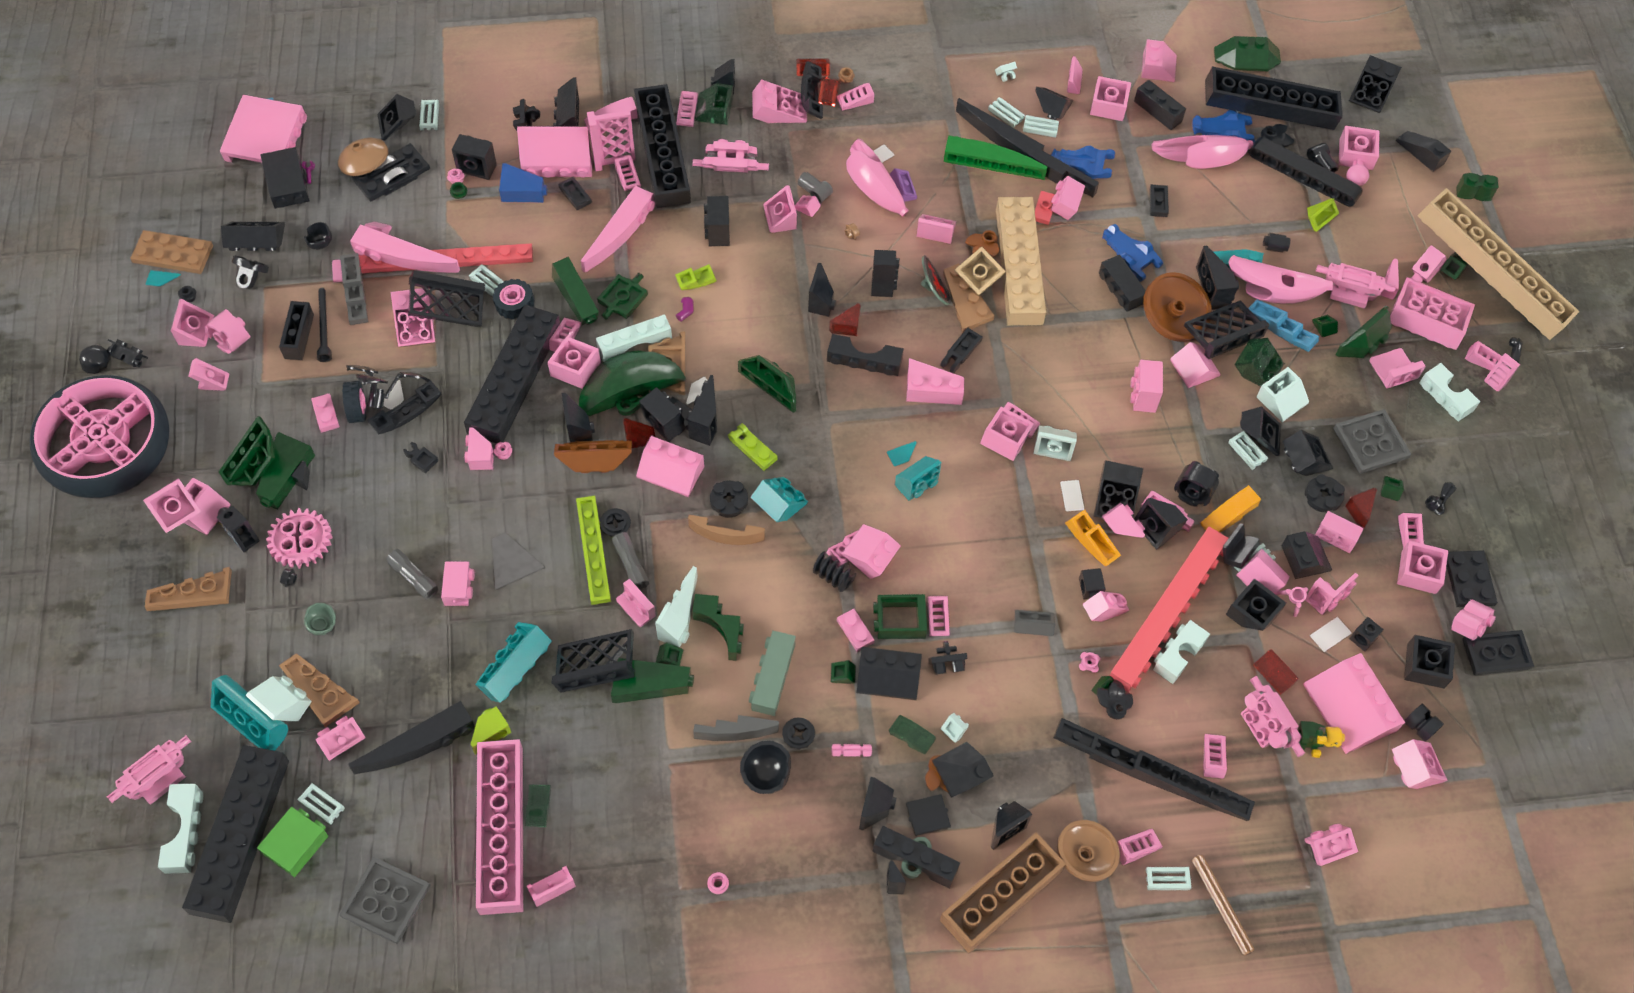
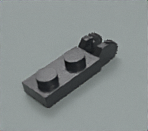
M967 328L948 350L940 366L944 368L948 365L951 358L954 359L955 362L950 368V372L954 374L979 345L983 336Z

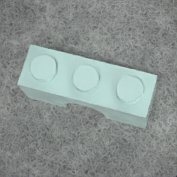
M1440 363L1426 372L1419 383L1424 390L1428 391L1459 422L1472 413L1480 401L1468 389L1462 392L1452 391L1448 384L1454 375Z
M1191 620L1186 626L1182 624L1176 632L1178 636L1175 640L1171 638L1165 646L1167 650L1164 654L1160 652L1154 660L1156 665L1153 671L1172 684L1181 675L1188 663L1180 656L1179 651L1186 650L1195 656L1210 635V633Z

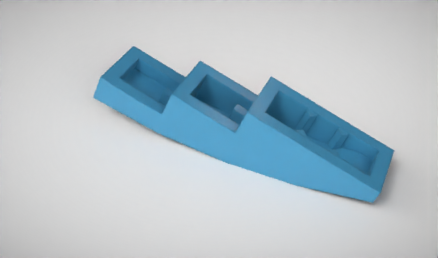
M1258 299L1248 308L1260 321L1266 320L1270 324L1268 329L1274 334L1307 352L1319 341L1318 335L1304 330L1303 324L1288 318V312Z

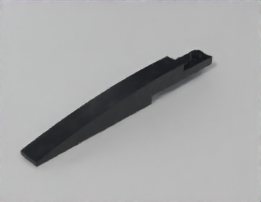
M958 98L956 112L995 144L1047 166L1045 177L1056 184L1069 176L1085 185L1084 194L1092 198L1096 195L1099 186L1098 181L1044 152L1045 145Z
M1064 718L1060 719L1053 738L1089 754L1090 759L1206 807L1245 821L1250 820L1255 804L1254 801L1142 750L1136 752Z

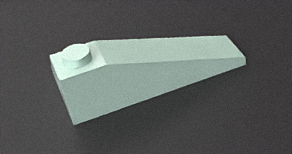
M692 567L682 581L681 591L676 590L674 592L672 603L667 602L655 623L658 640L679 648L682 643H686L689 637L688 630L697 582V567Z

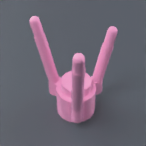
M1295 587L1292 590H1281L1276 595H1289V600L1296 605L1293 614L1296 617L1301 603L1306 599L1308 588Z

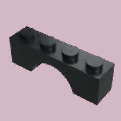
M832 334L827 351V362L835 365H846L851 368L865 369L870 372L884 373L888 376H898L904 348L885 345L878 352L863 353L852 345L850 337Z
M882 826L873 845L872 852L891 861L899 860L911 864L923 871L930 880L949 889L960 866V862L885 826Z

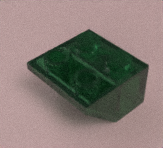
M714 84L700 92L694 121L728 125L733 101V86Z
M1257 338L1248 341L1234 365L1243 378L1261 387L1279 374L1285 363L1268 338Z

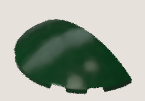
M648 351L625 352L611 357L595 369L581 391L579 406L588 416H592L616 407L615 402L649 389L652 391L656 387L661 390L683 382L686 378L680 367L664 355Z

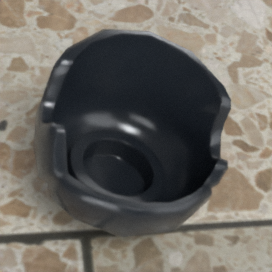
M318 222L307 228V236H304V239L309 248L320 250L330 244L332 233L326 223Z
M91 345L84 348L79 357L82 370L90 374H98L101 368H107L110 360L108 351L100 345Z

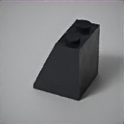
M296 147L260 154L270 198L275 209L310 202L304 169Z

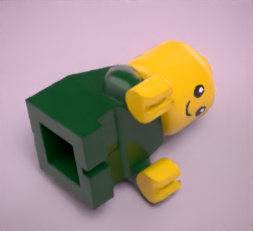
M1300 721L1297 729L1302 737L1299 741L1300 746L1303 750L1311 748V755L1314 758H1320L1321 756L1319 747L1324 745L1326 747H1340L1342 742L1345 741V734L1342 733L1339 727H1325L1315 722Z

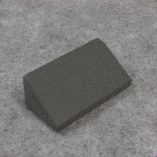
M1015 610V633L1044 636L1054 635V613Z

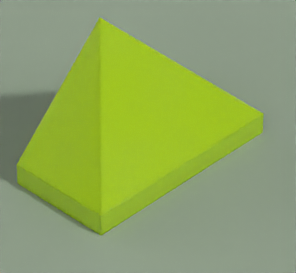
M1328 199L1307 208L1308 217L1314 232L1320 230L1339 214L1334 199Z

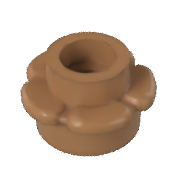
M845 67L840 70L838 77H840L839 80L841 82L850 83L853 81L855 74L851 68Z
M854 223L846 225L844 230L846 236L849 239L853 238V240H856V237L860 235L859 229Z

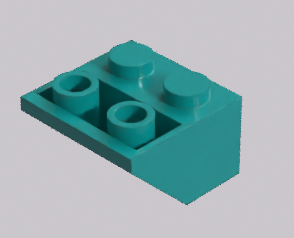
M923 457L896 475L895 486L908 501L914 497H920L926 489L933 488L939 482L942 462L931 457Z
M784 477L762 480L751 496L776 522L787 521L808 503L804 498V494L796 490L791 485V482Z

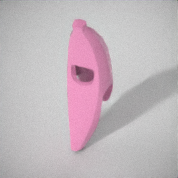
M1196 135L1153 141L1152 150L1164 158L1186 162V165L1191 168L1208 169L1228 165L1239 160L1252 147L1253 141L1236 136Z
M858 138L851 146V155L846 162L847 171L851 179L876 204L904 217L909 210L905 206L899 189L874 151L863 140Z
M1235 255L1229 259V266L1234 275L1247 281L1246 293L1261 301L1280 304L1298 303L1315 298L1327 290H1333L1332 280H1325L1317 276L1279 268Z

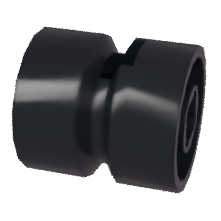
M1423 703L1404 720L1409 728L1417 730V735L1424 742L1430 739L1444 725L1437 716H1431V711Z

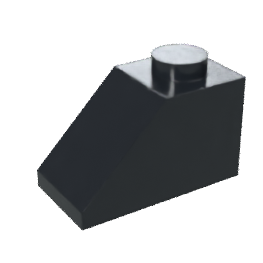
M730 59L715 69L714 77H711V87H714V94L734 95L735 59Z

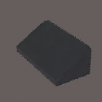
M890 861L887 869V893L902 895L904 894L906 881L894 861Z

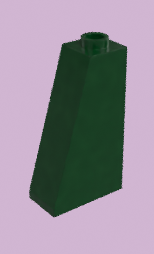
M569 256L552 263L551 277L577 319L581 322V325L594 323L598 318L599 311Z
M280 432L276 434L274 440L275 458L263 473L256 492L261 505L277 510L295 485L292 478L293 472L303 461L308 467L315 457L310 445Z
M618 658V661H617V662L623 661V660H626V659H624V658ZM633 660L632 667L635 669V677L614 681L611 699L612 703H623L688 694L689 687H693L694 675H691V667Z

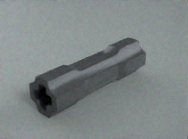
M622 532L612 538V542L628 573V578L639 590L647 587L649 580L636 556L628 533Z
M396 549L387 556V563L412 584L416 591L426 600L431 599L437 593V585L428 576H425L401 550Z

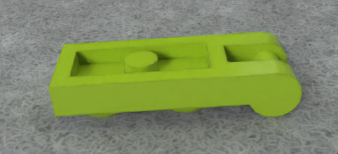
M743 423L737 426V430L731 431L727 435L729 440L763 471L777 460V455L752 434ZM741 435L745 437L743 440L739 438Z

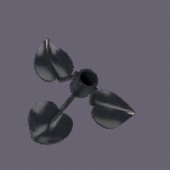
M346 365L347 371L357 370L368 374H356V377L363 385L370 383L368 406L383 409L384 399L389 398V394L399 378L412 377L420 378L427 382L430 381L427 377L417 373L400 372L385 394L384 389L377 388V383L387 384L388 381L373 377V373L378 374L377 370L366 366Z

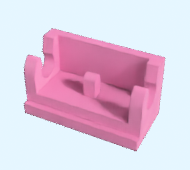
M1327 511L1315 535L1351 553L1363 528Z
M567 866L562 867V870L532 885H527L536 907L576 887Z

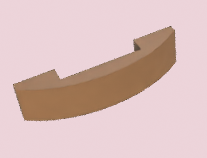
M688 516L689 527L694 532L715 542L730 545H748L765 540V528L746 525L745 531L708 525V518Z

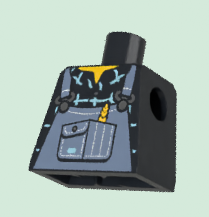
M234 506L224 507L218 511L217 519L221 526L243 552H246L260 542L247 519ZM238 528L243 529V533L241 535H239V533L236 531Z

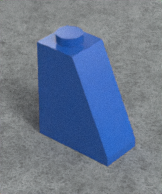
M502 163L499 188L501 202H544V196H547V185H544L542 177Z

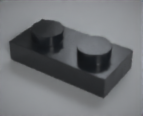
M1151 184L1149 188L1150 216L1168 217V186Z

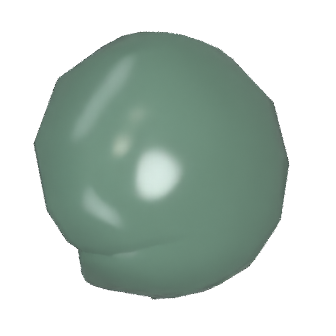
M315 603L307 608L304 625L308 632L314 635H325L335 625V612L326 603Z

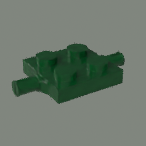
M638 272L633 279H629L618 274L597 298L598 303L607 308L601 314L605 320L612 313L619 314L628 319L648 295V290L638 284L644 276Z

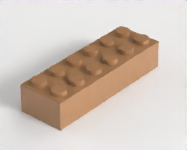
M1036 832L941 914L940 922L969 954L1063 871L1066 863Z

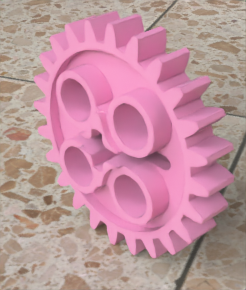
M298 508L295 514L290 510L289 516L283 513V519L276 518L278 524H271L273 530L267 531L269 535L266 538L268 542L267 548L276 562L281 561L283 566L288 564L290 568L297 564L299 569L303 563L309 567V561L316 564V557L322 559L321 553H328L326 546H331L329 539L333 538L330 533L332 530L322 514L318 515L315 510L310 514L309 509L302 513L300 508Z

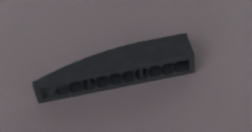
M459 701L348 765L354 775L400 765L422 757L442 746H449L458 737L471 733L475 725L464 705Z

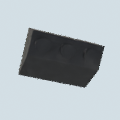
M573 77L558 89L557 96L554 97V104L557 109L554 110V120H556V123H553V127H579L580 100L576 77Z
M231 221L221 226L223 248H229V251H239L240 248H247V251H257L258 248H265V251H275L276 248L282 245L285 222Z
M862 647L856 693L917 700L922 654Z

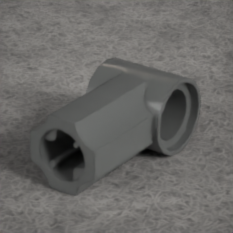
M808 172L802 173L798 179V185L809 192L811 196H816L819 203H822L833 193V188L828 182H820Z

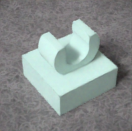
M1012 62L999 66L995 69L996 75H1002L1001 79L1003 82L1007 81V74L1013 80L1016 77L1013 72L1017 68L1016 63Z
M953 713L947 718L941 730L956 743L963 736L969 724L964 723L960 719L961 716Z

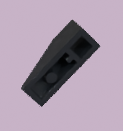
M1411 131L1405 132L1396 139L1397 143L1432 172L1443 166L1451 153V150L1439 140Z

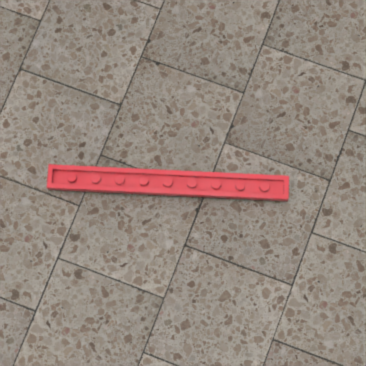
M532 243L431 250L456 259L459 267L480 266L481 264L496 265L533 262ZM359 255L362 273L414 270L382 261H375L366 255Z

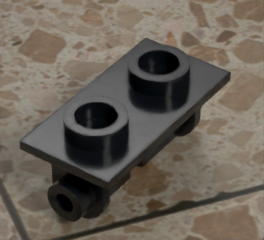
M108 339L112 343L107 348L109 356L122 361L124 355H126L123 362L133 367H140L142 365V357L148 359L147 356L142 354L143 350L134 346L130 349L127 347L128 343L119 339L116 342Z

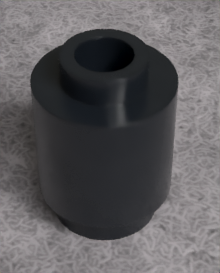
M1268 233V236H1264L1263 246H1265V250L1288 252L1291 239L1286 235Z

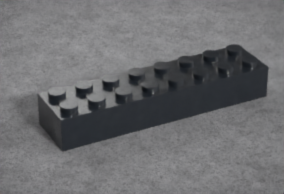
M1212 66L1205 79L1206 106L1335 130L1343 117L1341 91Z
M668 85L635 88V104L656 208L691 203L690 187Z
M524 305L464 421L468 435L469 428H474L490 442L496 444L504 442L550 350L549 340L560 325L558 314Z
M247 745L242 746L182 906L189 915L227 923L232 922L255 859L257 847L261 842L289 764V760L283 752Z

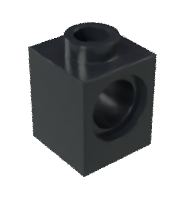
M1101 568L1081 571L1079 582L1083 600L1092 598L1100 591L1105 592L1106 588Z
M1367 617L1356 628L1349 639L1365 652L1384 629Z

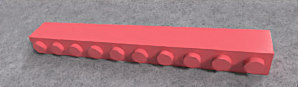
M1211 527L1206 529L1111 671L1109 676L1114 680H1118L1124 686L1127 693H1129L1132 687L1137 688L1142 679L1139 677L1142 672L1146 674L1152 664L1149 662L1152 657L1156 658L1162 649L1159 647L1160 644L1168 641L1172 634L1169 632L1172 627L1176 628L1181 620L1179 615L1181 612L1184 614L1187 612L1191 605L1188 603L1189 600L1197 597L1201 590L1198 588L1199 585L1206 583L1210 576L1207 573L1210 569L1214 571L1219 563V560H1217L1218 556L1221 555L1223 557V545L1229 538Z

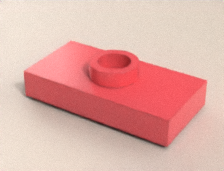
M1041 191L1035 208L1036 222L1049 225L1053 213L1051 211L1053 204L1051 201L1055 194Z

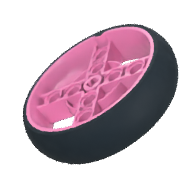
M100 375L87 377L63 387L44 403L32 424L30 452L40 475L60 491L83 498L109 497L137 486L157 468L168 446L169 421L163 404L142 384L121 376ZM106 398L125 399L113 410L97 409L88 412L83 407L90 402ZM150 413L151 428L148 438L139 452L135 454L127 447L130 441L129 429ZM66 418L73 425L70 431L71 443L50 459L51 440L59 425ZM112 460L118 466V468L99 475H73L88 462L105 463Z

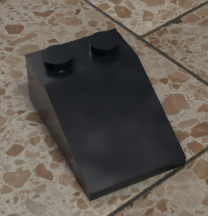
M1203 246L1196 269L1201 286L1210 300L1211 309L1217 310L1232 304L1236 291L1239 289V282L1226 264L1208 246Z

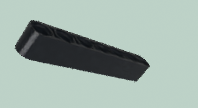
M1259 137L1249 150V155L1253 159L1345 206H1354L1363 192L1359 185L1264 137Z

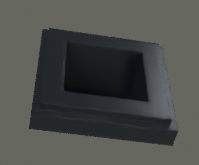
M304 461L293 472L292 478L297 486L308 490L310 471Z

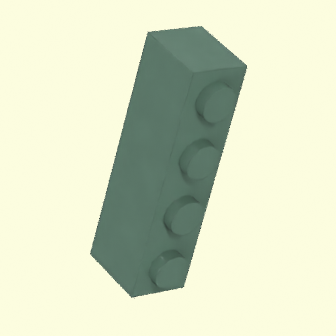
M773 630L771 637L767 636L764 647L767 651L765 655L762 654L759 666L762 668L760 673H756L754 680L756 689L751 691L749 697L752 711L771 716L776 715L795 648L796 636Z

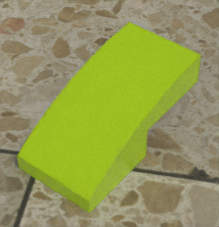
M710 264L694 271L692 268L675 274L681 290L695 289L717 282Z

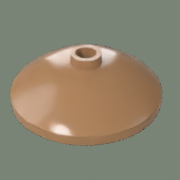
M368 137L356 140L341 152L338 159V167L342 173L349 176L367 174L378 168L385 161L388 155V147L384 141L378 138Z
M1090 820L1074 821L1063 829L1058 838V855L1066 863L1064 867L1081 880L1089 882L1102 881L1108 878L1119 864L1120 851L1117 841L1111 832L1099 823Z

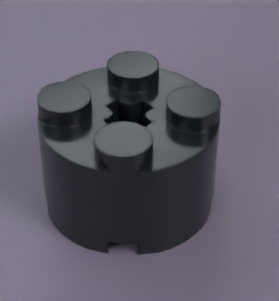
M1193 461L1184 467L1174 486L1175 492L1177 490L1179 499L1184 503L1197 507L1199 504L1206 506L1210 503L1219 485V474L1215 470H1211L1199 462Z

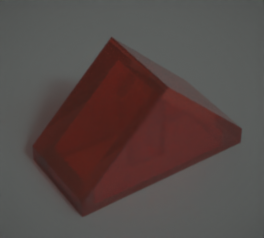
M822 77L818 100L820 104L835 106L841 79Z
M857 303L830 320L829 331L832 334L857 337L861 305Z
M628 418L623 419L626 441H632V448L646 446L650 437H655L654 427Z
M1376 488L1350 497L1345 506L1357 525L1363 529L1370 519L1377 492Z

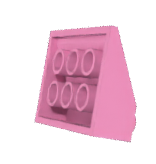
M517 127L520 166L522 170L547 178L592 177L593 159L588 127Z
M1406 277L1390 313L1391 324L1406 329L1413 334L1423 336L1430 341L1438 342L1447 348L1457 350L1466 334L1475 304Z
M1361 653L1343 660L1303 683L1328 726L1339 727L1342 733L1345 734V741L1341 745L1345 754L1397 732L1405 723Z

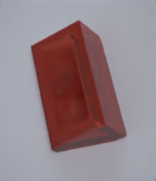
M828 58L796 59L797 76L803 75L807 61L820 66L822 76L830 75V62Z
M1272 649L1267 651L1253 664L1280 695L1298 681V677Z

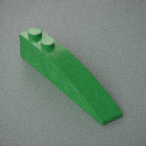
M948 135L944 154V162L1045 180L1047 166L1030 157L995 144Z

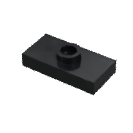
M574 177L558 184L559 189L577 211L592 203V199Z

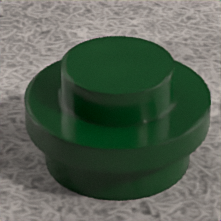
M455 182L451 185L450 195L453 198L461 199L467 195L468 190L463 183Z

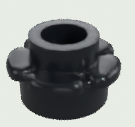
M191 286L182 287L178 291L179 299L189 303L193 302L196 298L195 288Z
M284 569L280 583L284 584L285 587L294 585L297 580V574H295L294 569Z

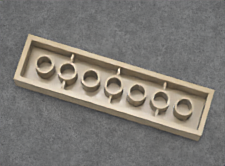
M998 197L996 217L1001 267L1006 271L1002 277L1007 326L1043 325L1046 307L1033 197Z

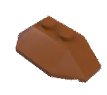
M604 440L555 444L554 456L574 472L589 473L599 471L606 473L614 471L631 454L632 441Z

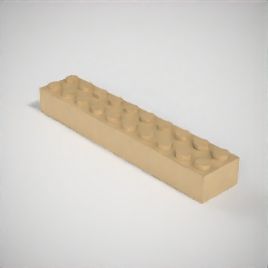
M1447 188L1418 215L1424 224H1427L1437 236L1443 239L1451 249L1459 254L1489 285L1493 286L1503 298H1506L1516 310L1522 313L1549 340L1563 330L1579 313L1567 299Z

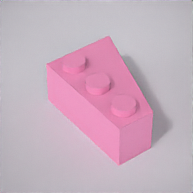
M909 358L906 401L962 405L964 377Z

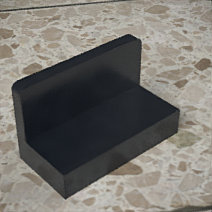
M1243 523L1238 525L1223 545L1224 563L1240 569L1243 568L1260 545L1258 538L1245 534V525Z

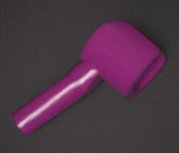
M310 160V167L307 168V163L303 161L302 167L306 169L307 184H311V171L315 168V163Z

